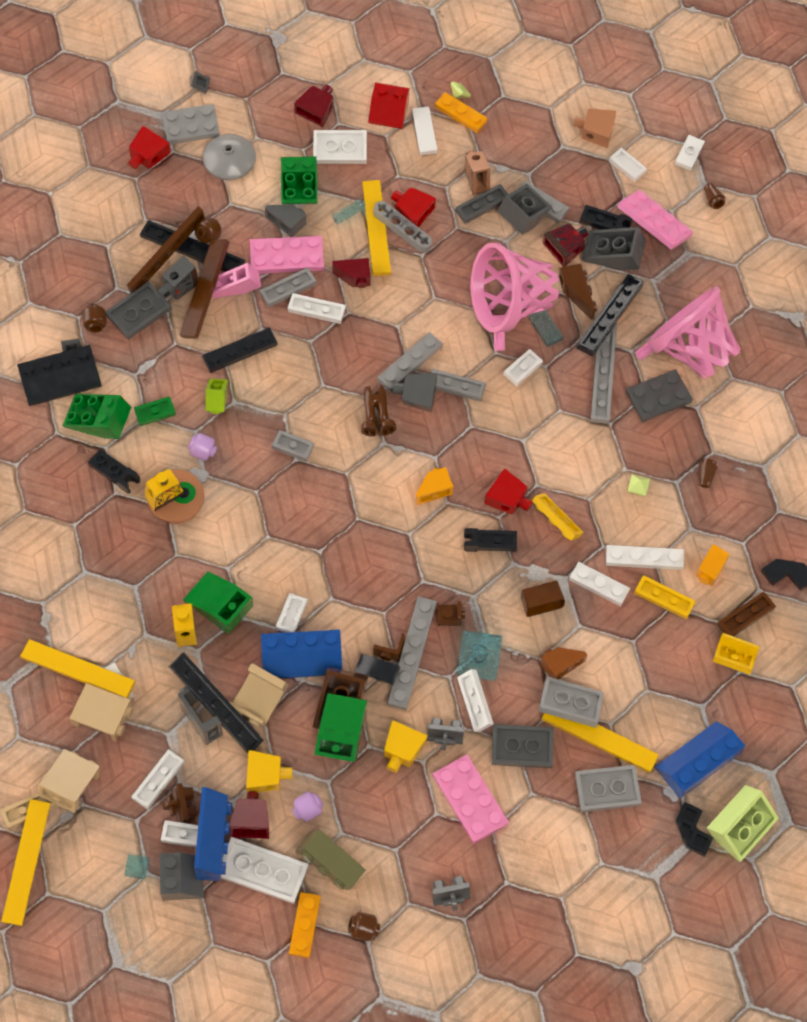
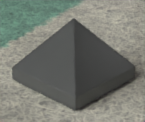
M79 338L61 341L63 352L81 347Z

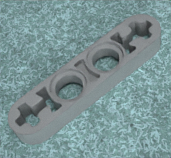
M379 201L375 204L373 214L378 220L418 251L427 252L430 249L432 239L428 234L388 203ZM397 218L400 223L394 224L391 222V219ZM411 229L414 234L408 235L405 233V230Z

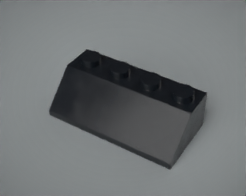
M90 345L17 364L29 406L102 387Z

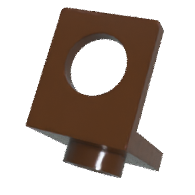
M402 633L397 650L374 644L373 655L380 656L385 661L394 660L399 662L405 642V633Z

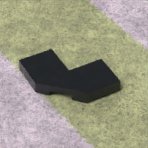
M775 559L761 569L762 574L772 586L787 576L799 590L807 586V566L804 563Z
M684 802L675 822L685 847L705 857L714 837L695 828L703 810Z

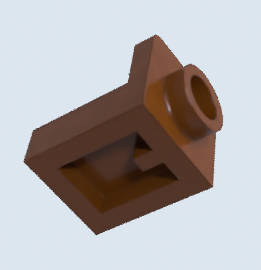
M457 601V605H437V626H461V620L465 619V607H461V601Z

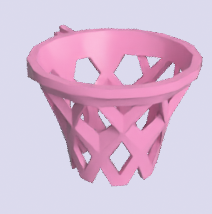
M488 243L478 252L473 263L470 284L472 305L477 319L484 329L494 332V351L505 350V332L514 329L520 319L536 312L551 309L554 305L550 302L558 299L559 291L551 287V285L559 281L558 274L550 270L553 267L552 264L528 259L506 249L500 243ZM496 252L500 255L499 257H492ZM489 260H504L508 268L497 271L488 262ZM487 270L491 276L484 279L485 271ZM541 272L549 276L550 279L544 281L537 276V273ZM497 279L505 288L495 296L484 291V284ZM532 284V285H533V288L530 289V288H528V287H526V286ZM544 291L551 294L541 301L537 299ZM485 297L493 301L488 305ZM498 304L509 307L505 315H492L491 311Z
M718 286L709 289L676 313L649 338L645 345L635 351L636 357L642 361L652 352L659 353L663 351L688 365L703 379L715 374L714 366H726L729 363L728 356H737L741 348L729 326L720 295L721 289ZM697 321H699V329L695 328ZM681 334L689 335V345L684 344ZM709 345L712 347L713 355L710 354ZM669 349L677 351L679 354L671 352ZM691 357L696 358L698 363H696Z

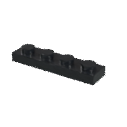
M269 327L202 355V358L209 372L213 373L273 348L278 343Z

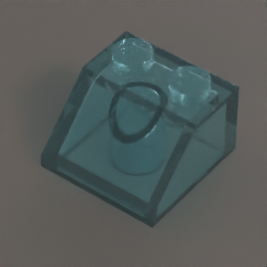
M463 631L457 676L475 669L479 679L496 681L502 636Z

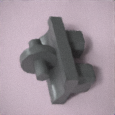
M433 718L431 724L428 723L427 741L442 744V750H446V744H463L464 727H462L461 721L453 720L450 726L442 725L443 720L440 718Z
M463 876L454 877L452 879L453 885L445 886L442 880L434 881L432 889L434 906L442 904L444 907L452 906V910L456 911L457 904L464 903L466 899H471L469 882H465Z

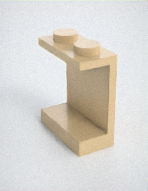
M251 663L248 668L250 674L233 703L230 701L229 703L241 716L248 717L249 723L256 727L259 724L265 727L289 685L280 678Z
M86 683L69 719L73 726L79 728L81 724L110 735L112 740L116 742L118 736L121 737L125 730L124 723L127 718L131 717L133 707L130 699Z
M64 749L39 784V796L75 813L79 807V798L93 778L96 780L99 778L100 766L92 760L84 759L77 753Z

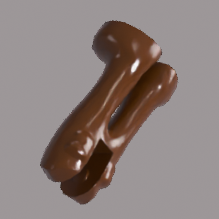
M378 385L377 394H372L371 386H366L364 389L366 421L361 424V433L370 437L377 436L378 427L375 417V407H377L380 435L392 434L397 428L395 421L388 418L387 397L384 386Z

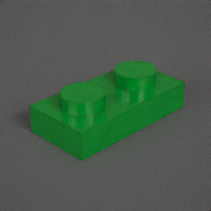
M170 396L134 407L140 427L176 415Z

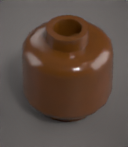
M214 218L200 220L195 225V235L203 243L211 242L212 239L220 237L221 226Z
M90 304L83 309V327L92 333L102 331L107 325L105 309L96 304Z
M357 912L351 916L348 932H351L352 938L371 941L374 936H378L380 924L377 923L375 915Z

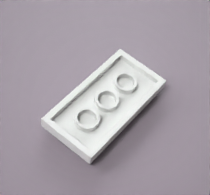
M231 837L228 844V854H224L223 862H226V874L222 875L221 879L295 904L309 864Z

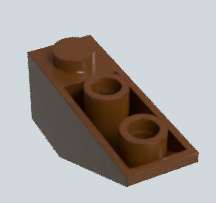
M581 264L561 267L559 281L563 293L591 320L594 319L597 305L591 298L592 288L590 285H587L588 277L586 270H583Z

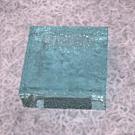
M128 855L124 875L126 877L146 879L149 857Z

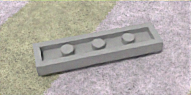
M429 332L377 377V381L389 392L393 391L394 382L402 383L407 374H412L442 348L443 343Z

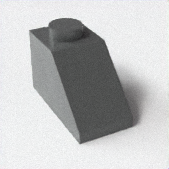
M293 204L267 205L265 207V217L290 237H293L306 225L305 212Z

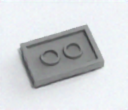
M214 104L162 112L166 138L170 144L220 136Z
M546 676L538 711L596 728L604 692Z
M635 765L575 771L580 812L641 806L642 802Z

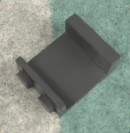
M186 686L182 688L178 694L180 706L205 745H208L223 735L221 722L215 716L202 724L191 708V705L199 700Z

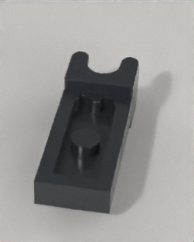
M585 205L579 223L601 230L630 228L633 219L623 214L617 215Z
M101 449L88 462L91 468L116 484L127 494L131 493L129 482L140 483L138 473L129 467L127 468Z
M478 528L464 529V538L471 539V541L464 542L463 550L466 552H517V531L478 530Z

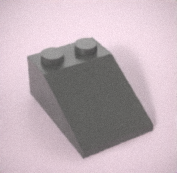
M640 227L589 230L582 260L619 270H638L646 239Z

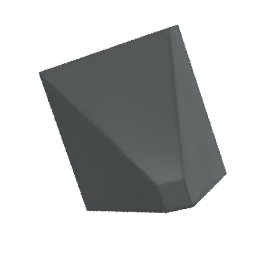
M195 71L190 76V86L206 94L210 78Z

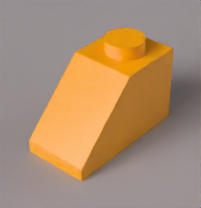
M446 467L434 468L427 473L416 493V505L453 495V484Z
M713 544L697 571L696 577L699 581L713 586L724 570L730 554Z

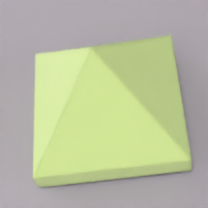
M451 82L454 98L471 97V94L462 84Z
M632 474L627 492L646 497L650 479Z

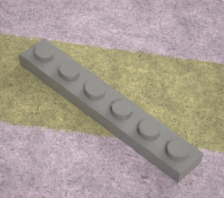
M617 323L596 351L590 422L609 424Z
M419 596L417 598L398 665L400 670L392 686L387 706L407 711L437 605L435 600Z

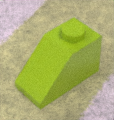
M210 378L206 388L205 411H210L212 414H220L225 411L228 379Z

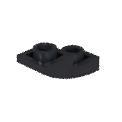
M361 654L354 672L373 678L378 682L394 685L400 666Z

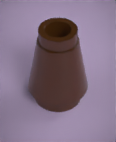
M713 183L706 184L704 191L709 206L713 209L723 207L725 196Z
M702 459L701 463H699L700 487L710 488L718 468L715 460Z

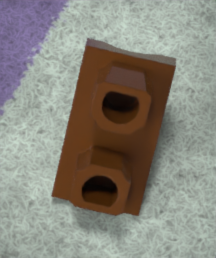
M182 783L176 784V788L171 790L172 795H167V802L163 803L162 807L163 810H169L170 816L176 815L177 822L186 823L187 820L194 819L198 815L196 805L187 806L186 801L194 798L193 787H183Z

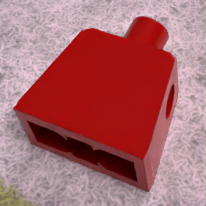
M142 126L129 145V152L132 158L128 161V164L133 169H137L140 164L147 168H152L171 153L170 143L145 126Z
M412 187L404 194L395 190L391 196V199L396 202L395 209L417 227H420L436 208L435 197Z
M504 468L485 495L484 504L508 514H514L518 507L528 512L533 502L525 497L528 487Z

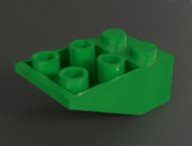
M317 156L281 157V204H318Z
M75 394L62 426L104 439H119L132 407L121 395Z
M209 571L183 599L185 603L192 604L193 609L228 635L253 607L252 596L235 584Z
M331 693L327 694L314 755L350 762L357 760L368 700Z

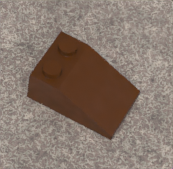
M330 666L326 671L312 727L317 729L320 727L328 693L363 699L368 676Z

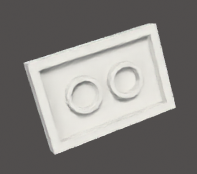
M314 130L313 156H317V164H367V130Z

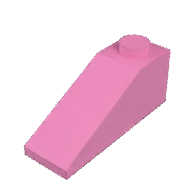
M246 263L220 274L212 298L246 294L260 288L259 271L249 263Z

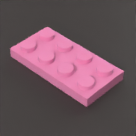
M641 190L623 199L617 206L671 250L691 238L693 231L685 224L681 223L674 215L667 212L660 204L653 201Z
M322 236L250 239L251 266L258 270L259 274L299 272L307 267L310 271L324 270Z
M468 755L432 773L434 780L473 844L509 824Z

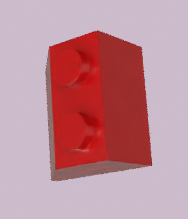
M375 82L368 123L403 129L409 103L410 88Z

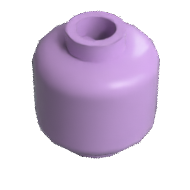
M198 433L196 436H192L188 449L191 456L206 461L209 456H214L217 447L214 446V438Z
M308 791L294 800L295 808L292 811L298 820L302 818L303 821L309 822L322 813L324 805L317 793L313 794Z

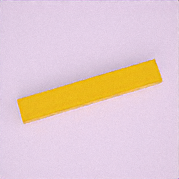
M380 180L362 181L373 276L391 275L386 226L373 214L375 204L382 201Z
M30 639L20 655L26 661L127 699L136 684L133 679Z
M544 713L541 719L631 765H635V767L649 774L659 754L600 725H597L595 728Z
M33 799L29 801L2 916V923L23 927L51 806L49 802Z

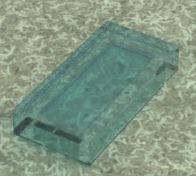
M547 310L536 312L529 316V320L546 347L563 340V335Z

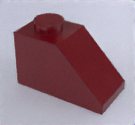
M369 258L332 261L333 274L351 287L365 288L366 286H371Z

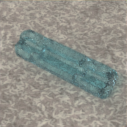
M359 199L355 204H350L342 209L341 212L333 214L334 221L337 224L343 222V219L346 220L358 213L357 211L365 209V203L362 199Z

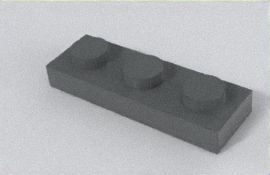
M499 184L457 206L455 211L464 224L499 207L504 197L509 194Z

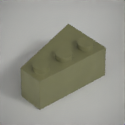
M320 829L310 832L295 850V852L314 865L321 874L334 881L333 884L340 890H350L366 871Z

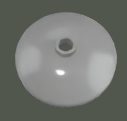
M224 134L215 137L206 145L203 151V163L206 170L212 176L221 180H236L246 176L253 169L256 162V153L251 142L236 134Z

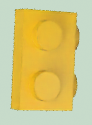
M722 633L712 662L750 675L760 646Z

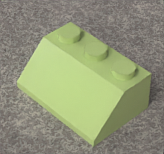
M745 785L711 822L707 829L720 846L741 862L779 817L762 791Z

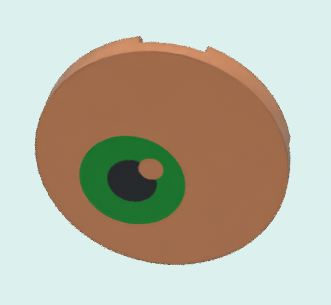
M174 469L171 471L186 494L157 511L153 510L148 501L147 503L155 517L169 522V524H181L190 521L196 516L204 504L205 496L203 486L195 475L188 471Z

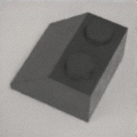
M525 184L504 197L498 212L523 235L533 229L551 210L552 206L528 184Z
M181 852L160 853V895L162 901L204 898V880H196L195 855Z

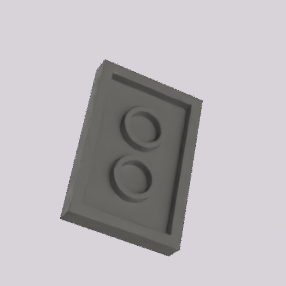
M148 281L105 313L106 317L129 340L169 312L172 307Z
M676 369L626 389V394L642 423L688 405L693 401Z
M493 724L492 765L552 768L554 728Z

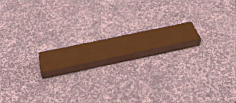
M198 206L127 284L130 293H133L147 283L192 234L197 222L205 219L203 209Z
M227 239L211 240L180 333L182 338L198 339L230 243Z

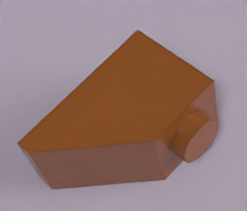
M556 647L553 650L548 649L542 654L540 665L549 677L560 679L586 662L587 653Z

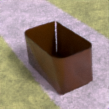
M558 581L522 589L521 600L527 617L561 609L565 605V598Z

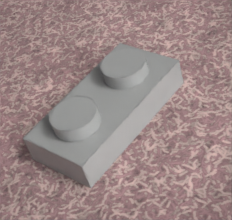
M279 430L272 444V449L307 462L314 448L313 442Z

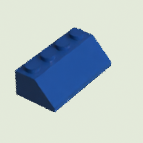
M340 630L261 634L263 670L280 679L325 676L330 666L342 669Z
M716 721L654 768L676 795L682 798L743 752L745 744L733 730Z
M202 787L194 870L196 880L221 881L222 875L226 874V862H223V856L228 854V842H225V835L230 833V822H227V815H231L232 802L228 801V795L207 787Z

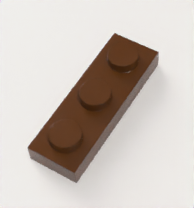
M762 592L720 620L717 625L723 633L734 637L773 611L776 605L765 592Z

